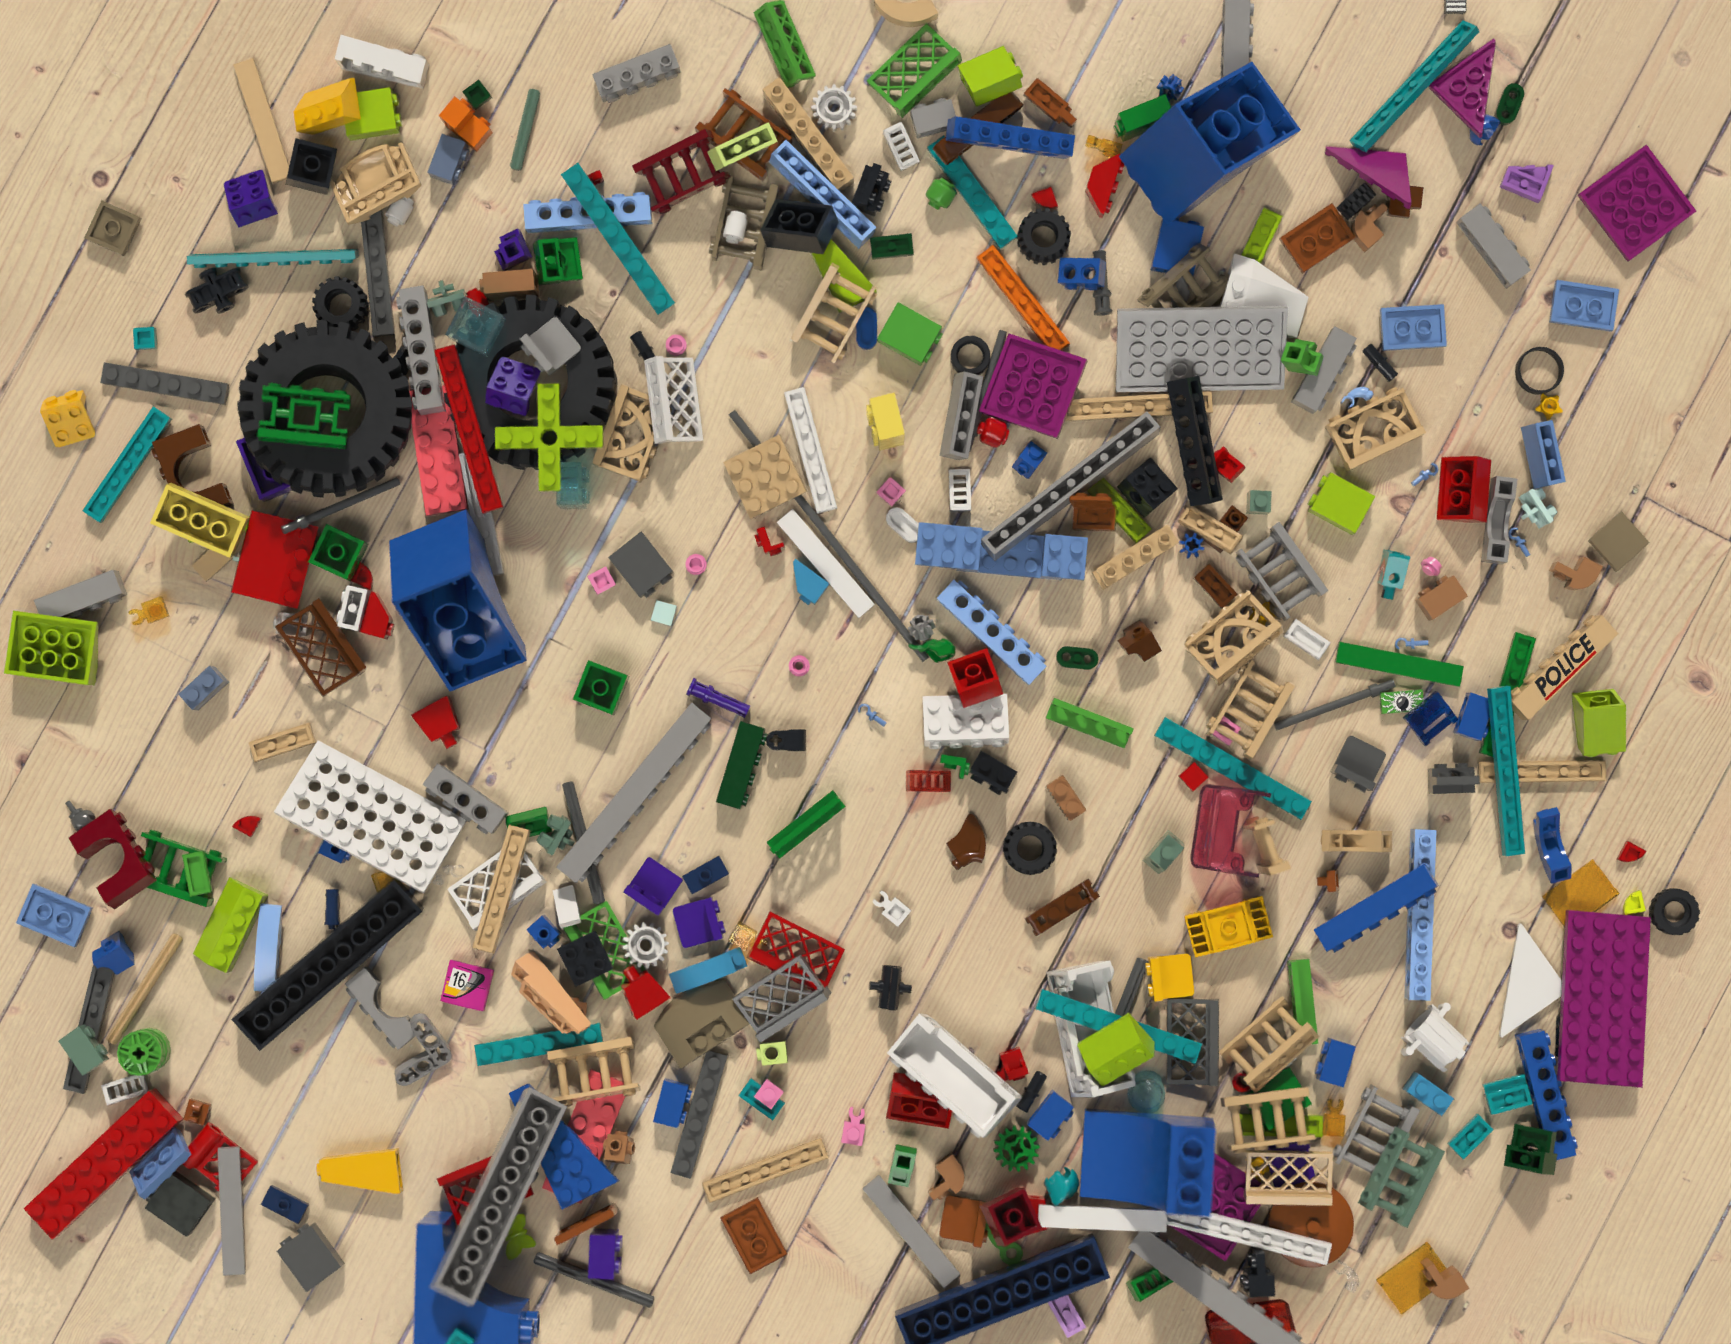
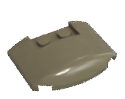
M725 980L711 981L682 992L663 1009L658 1021L655 1022L654 1028L680 1069L750 1025L732 1000L735 995Z

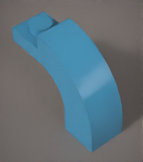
M737 947L705 961L670 973L669 976L677 994L732 974L747 967V963L741 947Z

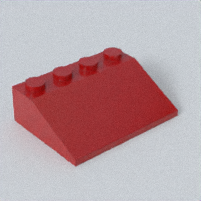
M251 510L231 593L298 609L309 566L308 561L312 554L318 527L309 525L304 529L298 528L284 534L281 526L294 520Z

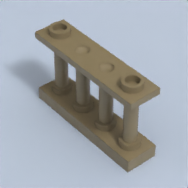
M731 175L728 181L723 184L722 193H725L715 242L711 241L709 254H712L713 261H717L718 253L747 259L753 263V269L762 271L767 246L760 230L752 231L746 229L744 238L753 239L754 242H757L756 250H752V252L720 244L725 228L726 216L731 211L742 212L747 217L759 219V222H762V227L775 199L778 197L779 186L770 183L769 189L764 191L733 184L734 177ZM731 193L763 199L766 202L765 210L761 209V211L729 205Z
M1199 243L1193 246L1188 254L1155 284L1145 289L1137 300L1147 307L1152 305L1153 308H1164L1158 298L1167 291L1179 308L1211 307L1224 295L1228 277L1216 274L1204 257L1211 250ZM1196 263H1199L1211 280L1210 285L1202 290L1189 272ZM1181 277L1184 278L1195 293V298L1188 304L1173 285Z

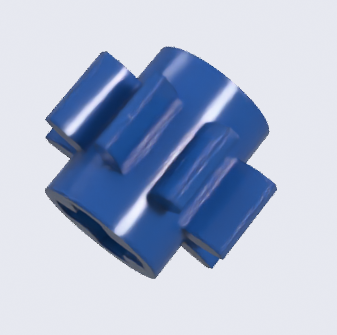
M1174 74L1169 78L1164 75L1157 86V89L1160 90L1159 96L1166 94L1168 101L1172 98L1177 101L1184 90V87L1181 86L1182 79L1174 76Z
M1196 533L1190 538L1188 534H1185L1184 538L1186 540L1178 542L1183 548L1179 553L1185 552L1187 554L1186 559L1191 554H1194L1196 558L1199 557L1197 551L1205 549L1200 544L1204 539L1198 540ZM1191 541H1193V545L1196 546V548H1194L1192 551H1190L1189 546L1186 545V543H1190Z

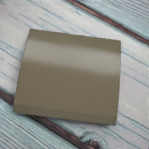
M1622 511L1616 514L1588 540L1615 572L1619 571L1650 543Z

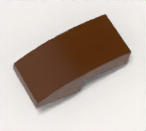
M1231 505L1219 522L1238 532L1248 517ZM1206 539L1204 540L1207 544H1209L1219 553L1223 551L1221 548L1217 547L1216 545L1212 544Z

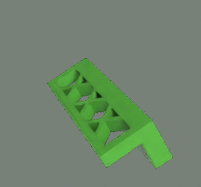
M784 0L763 4L753 13L784 84L787 88H791L802 80L813 79L816 74ZM774 8H779L782 14L781 17L778 14H776ZM783 26L788 29L790 36L784 32ZM791 45L797 49L798 55L793 52ZM799 65L805 67L806 74L802 73Z
M1053 698L1046 715V719L1121 748H1125L1128 738L1134 729L1056 698Z
M1289 960L1287 965L1293 1018L1301 1026L1308 1022L1317 1033L1310 960ZM1318 1039L1312 1044H1318Z

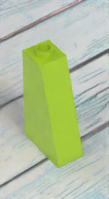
M832 239L824 254L811 253L822 278H824L830 265L834 263L839 266L837 272L840 273L841 277L868 292L871 290L873 285ZM831 283L828 287L830 295L852 307L865 301V299L836 283L835 285Z

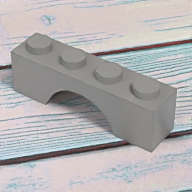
M1501 476L1491 478L1481 562L1505 564L1508 562L1510 547L1508 524L1511 508L1516 497L1517 478Z
M369 966L364 967L345 983L348 987L346 991L353 999L356 997L361 1003L359 1005L360 1009L366 1015L370 1014L374 1019L372 1023L380 1032L383 1030L387 1035L386 1040L389 1045L399 1050L415 1037L410 1025L411 1018L408 1015L392 1017L383 1012L377 1001V992L381 981Z

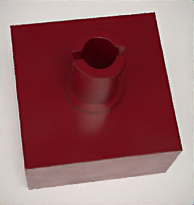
M1016 1187L980 1206L997 1246L1005 1247L1042 1228L1025 1188Z

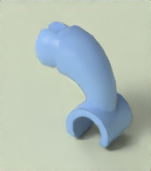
M1358 387L1343 397L1340 403L1342 404L1345 399H1349L1351 402L1347 408L1349 409L1354 405L1355 398L1359 397L1368 401L1374 393L1367 387Z

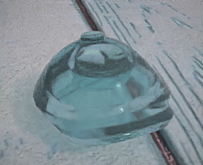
M1145 1070L1135 1075L1136 1086L1128 1088V1101L1130 1105L1142 1113H1152L1159 1110L1165 1100V1089L1161 1077L1153 1071Z

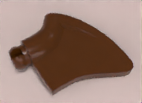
M968 814L959 833L946 843L956 858L951 862L956 870H960L972 862L982 863L985 856L986 841L984 832L973 814Z

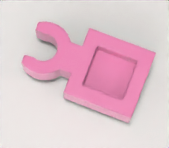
M850 1107L849 1117L851 1121H844L841 1143L862 1146L865 1124L860 1123V1120L865 1115L863 1108L861 1109V1114L855 1116L853 1114V1107Z

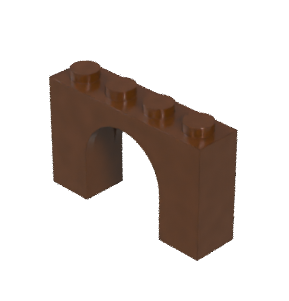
M197 424L152 442L154 447L152 453L156 461L159 460L162 468H159L163 480H166L168 484L173 483L184 488L179 479L180 464L188 455L210 447L211 443L205 427ZM224 483L194 492L226 507L234 504L228 487Z

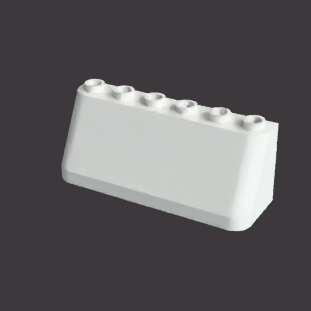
M918 1014L887 1052L891 1056L890 1061L899 1068L902 1066L907 1070L905 1074L911 1080H918L923 1085L921 1088L930 1096L934 1094L939 1099L937 1102L944 1109L950 1108L955 1113L953 1115L954 1118L962 1124L967 1123L971 1127L970 1132L977 1138H986L1022 1099V1096L927 1014Z

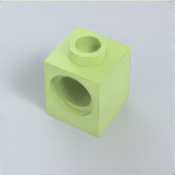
M786 1040L761 1042L760 1048H756L757 1060L762 1061V1066L788 1063ZM770 1047L775 1048L778 1051L777 1057L769 1058L766 1055V1050Z

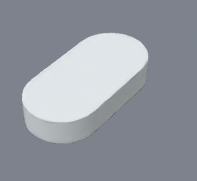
M901 508L890 509L886 515L887 524L905 541L909 543L917 542L919 523Z

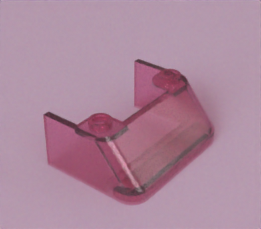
M1211 784L1203 786L1199 796L1190 857L1193 867L1259 878V873L1244 871V858L1240 853L1234 852L1239 812L1250 810L1255 796L1270 798L1271 793Z

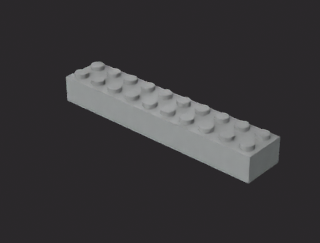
M530 1087L523 1090L429 1288L467 1307L474 1305L567 1106Z

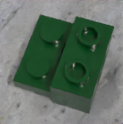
M1514 1124L1511 1145L1507 1144L1504 1166L1538 1174L1554 1175L1557 1154L1554 1153L1557 1132Z

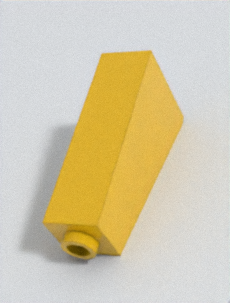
M399 1148L323 1157L316 1166L317 1175L321 1176L322 1182L393 1194H400L403 1191Z

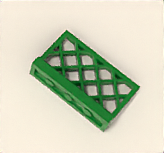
M832 790L767 841V844L771 847V852L775 853L780 859L846 806Z

